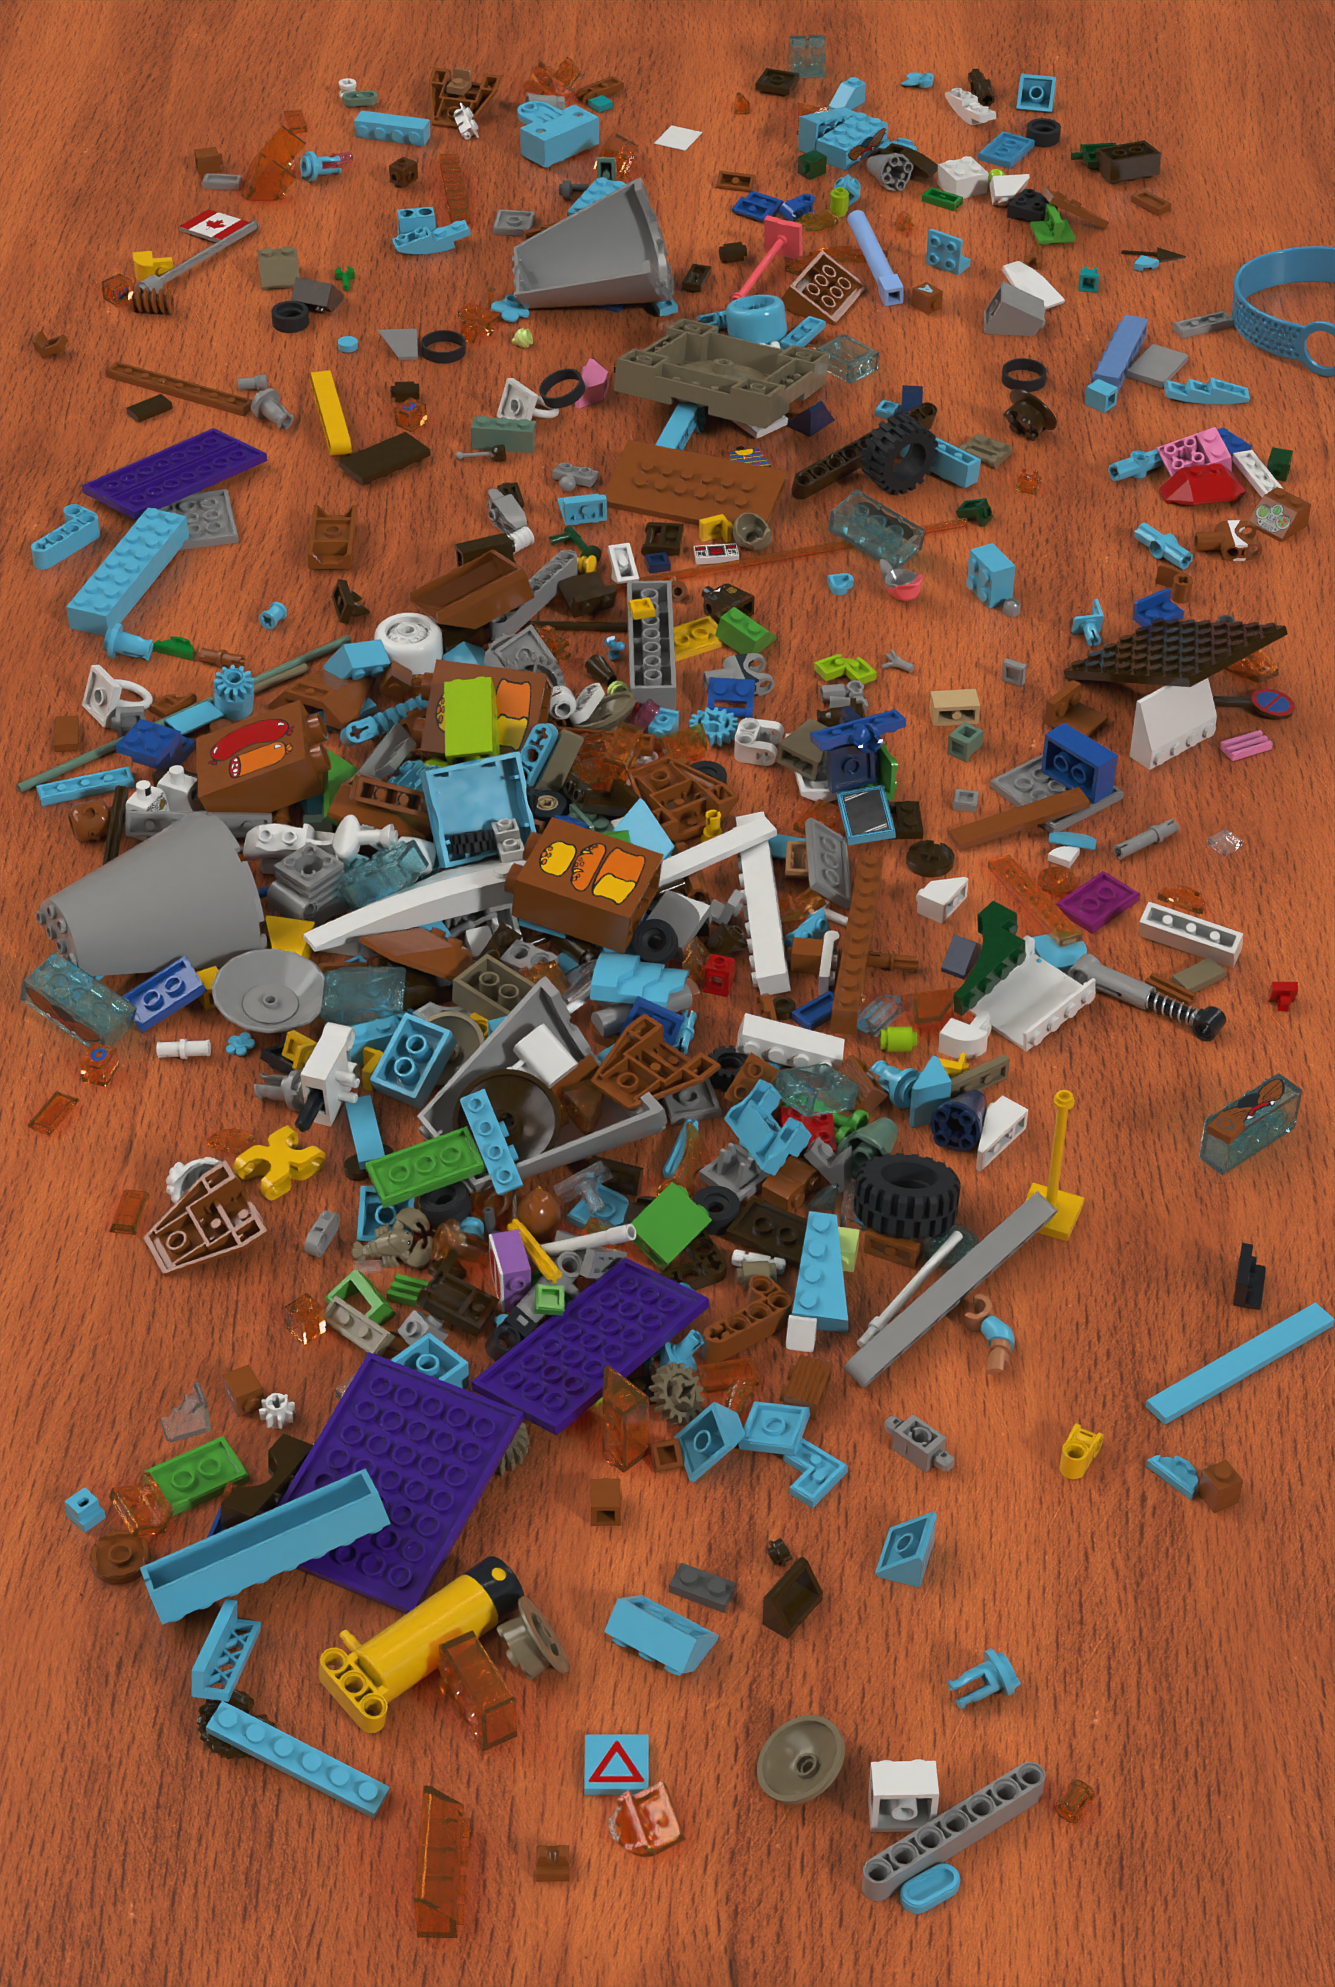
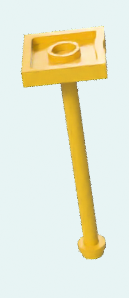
M1068 1090L1058 1091L1053 1099V1104L1057 1108L1048 1187L1032 1183L1026 1198L1027 1201L1038 1191L1058 1210L1055 1216L1037 1233L1063 1241H1068L1084 1205V1197L1058 1190L1068 1110L1074 1106L1075 1102L1073 1094Z

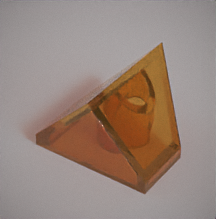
M491 1185L478 1192L473 1191L471 1193V1211L469 1214L480 1219L485 1224L483 1209L485 1207H493L497 1230L500 1232L508 1231V1224L512 1223L513 1219H517V1189L498 1195L494 1185Z

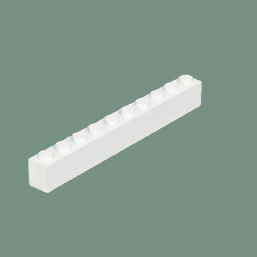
M764 811L736 817L737 827L765 816ZM768 840L737 853V857H741L737 858L739 873L743 872V874H739L741 889L745 888V890H741L744 893L742 897L743 904H747V906H743L745 921L749 920V922L745 923L747 937H751V939H747L749 953H753V955L749 956L752 971H756L751 973L754 988L759 987L761 995L764 993L772 995L791 991L771 848L769 847Z

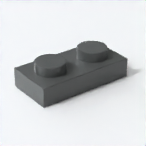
M684 1563L680 1564L669 1584V1593L725 1613L737 1589V1583Z

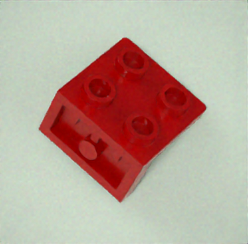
M781 1106L776 1120L781 1128L788 1118L791 1117L802 1122L812 1135L803 1150H807L811 1142L819 1137L832 1148L834 1153L836 1152L834 1122L831 1112Z

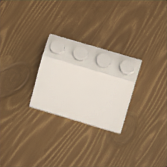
M1207 678L1192 687L1164 686L1138 700L1136 703L1129 757L1148 770H1151L1214 735L1217 713L1209 679Z

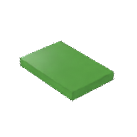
M224 1436L143 1471L145 1480L169 1518L226 1493L236 1486L250 1482L248 1472Z

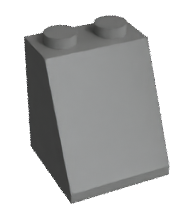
M1002 282L984 311V333L1035 336L1038 330L1041 331L1046 322L1044 319L1046 311L1044 309V300Z

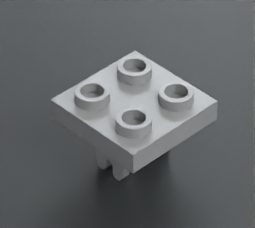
M729 1143L727 1150L722 1148L719 1157L699 1170V1179L709 1186L729 1188L736 1193L741 1204L762 1188V1184L770 1174L761 1170L755 1159L748 1156L749 1152L737 1144Z

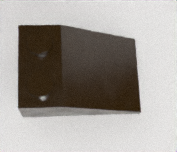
M386 957L378 959L377 983L396 1014L401 1011H407L410 1008L413 1010L421 1008L429 1002L439 1004L452 1001L453 981L394 962Z

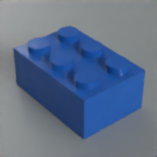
M1062 723L1045 734L1041 772L1070 790L1080 787L1089 801L1095 804L1113 792L1118 755L1066 723Z

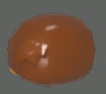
M538 1185L519 1201L515 1212V1219L523 1223L535 1240L540 1243L548 1241L556 1235L561 1223V1210L558 1201Z

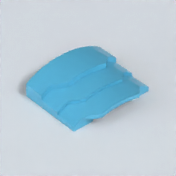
M601 952L592 977L590 1000L634 1004L637 996H640L657 1005L667 1007L670 993H676L684 989L690 970L664 968L665 964L640 962V955Z

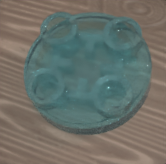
M954 1224L946 1233H940L934 1238L926 1237L924 1239L923 1252L925 1262H928L954 1231H959L963 1235V1239L938 1266L939 1268L950 1270L979 1244L978 1239L968 1228Z

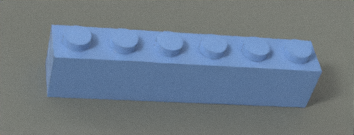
M1125 315L1122 322H1118L1117 329L1113 332L1112 340L1108 342L1101 361H1098L1096 371H1093L1091 383L1100 379L1118 387L1119 392L1126 378L1127 370L1132 366L1146 337L1148 319Z

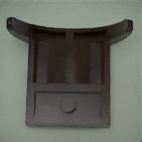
M453 1247L448 1251L426 1287H421L416 1299V1305L437 1318L476 1337L497 1308L500 1299L449 1274L458 1255V1250Z

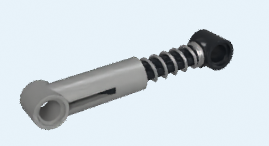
M1091 954L1081 955L1067 973L1069 977L1081 985L1094 978L1096 980L1095 989L1143 1010L1153 1007L1155 1012L1161 1011L1163 1016L1169 1014L1171 1019L1177 1017L1179 1022L1185 1021L1187 1026L1192 1027L1195 1036L1202 1041H1212L1227 1022L1225 1014L1219 1008L1208 1006L1205 1009L1195 1008L1193 1010L1192 1005L1188 1008L1184 1006V1002L1179 1004L1176 1002V999L1173 1001L1168 999V995L1163 997L1160 996V992L1155 994L1156 988L1102 965Z

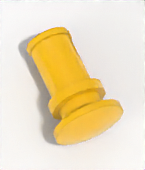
M594 555L577 557L578 571L582 574L596 572V557Z
M709 810L705 814L706 827L701 836V843L722 834V829L720 828L721 813L717 812V810Z

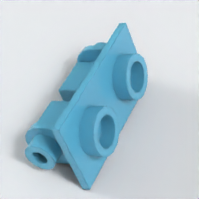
M820 908L815 914L808 915L807 919L798 926V929L785 936L784 943L787 947H792L794 937L820 939L830 930L824 909Z

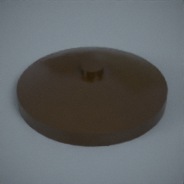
M500 1069L487 1072L469 1083L457 1099L453 1111V1131L467 1126L480 1155L481 1152L460 1099L482 1089H485L498 1122L504 1121L510 1135L505 1137L508 1146L514 1145L519 1160L514 1161L515 1164L552 1150L557 1143L561 1127L558 1103L546 1084L527 1072L515 1069Z

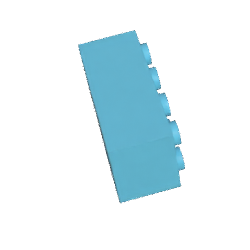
M530 101L523 103L517 109L518 119L526 124V126L520 128L521 155L544 168L599 144V117L577 105L560 110L545 102Z

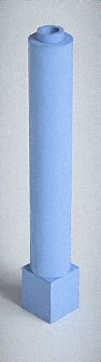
M861 210L851 212L847 222L878 285V294L884 306L903 303L904 287L898 275L893 273L865 213Z

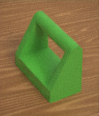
M356 1268L325 1297L326 1302L329 1304L335 1295L343 1300L361 1292L372 1306L365 1316L378 1325L389 1322L396 1315V1312L371 1280Z

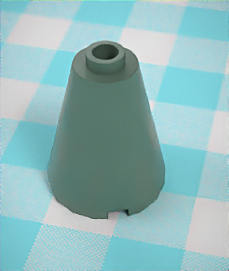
M879 1118L845 1136L838 1145L837 1155L850 1145L852 1147V1179L856 1180L858 1170L866 1161L876 1156L881 1157L883 1154L892 1155L899 1131L897 1125L891 1119Z

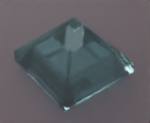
M833 1183L819 1190L808 1204V1209L835 1210L839 1185Z

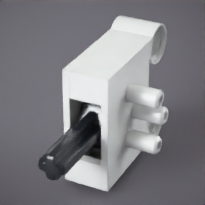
M328 1022L325 1025L321 1038L300 1074L304 1107L295 1121V1128L299 1129L300 1132L308 1131L313 1122L331 1127L344 1102L354 1104L357 1102V1093L350 1092L352 1087L357 1088L360 1084L358 1078L360 1066L358 1063L347 1061L346 1053L354 1044L355 1028Z

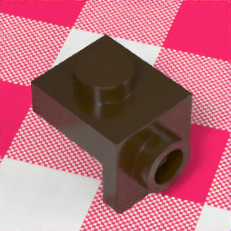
M723 922L704 942L710 954L724 957L735 945L746 948L748 944L743 937L744 932L738 926H730Z

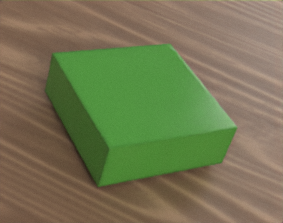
M536 1284L535 1314L563 1316L565 1311L564 1286Z

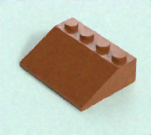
M822 250L789 286L781 299L785 307L794 314L804 317H815L826 321L828 324L835 325L867 286Z

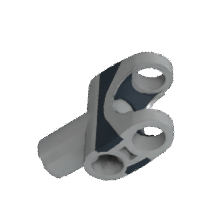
M758 653L729 656L723 662L724 669L703 672V683L706 692L709 689V677L755 680L754 697L771 692L775 686L774 679L770 674L760 673L766 668V661ZM756 660L761 661V664L756 667L750 666ZM770 681L766 687H759L762 682Z

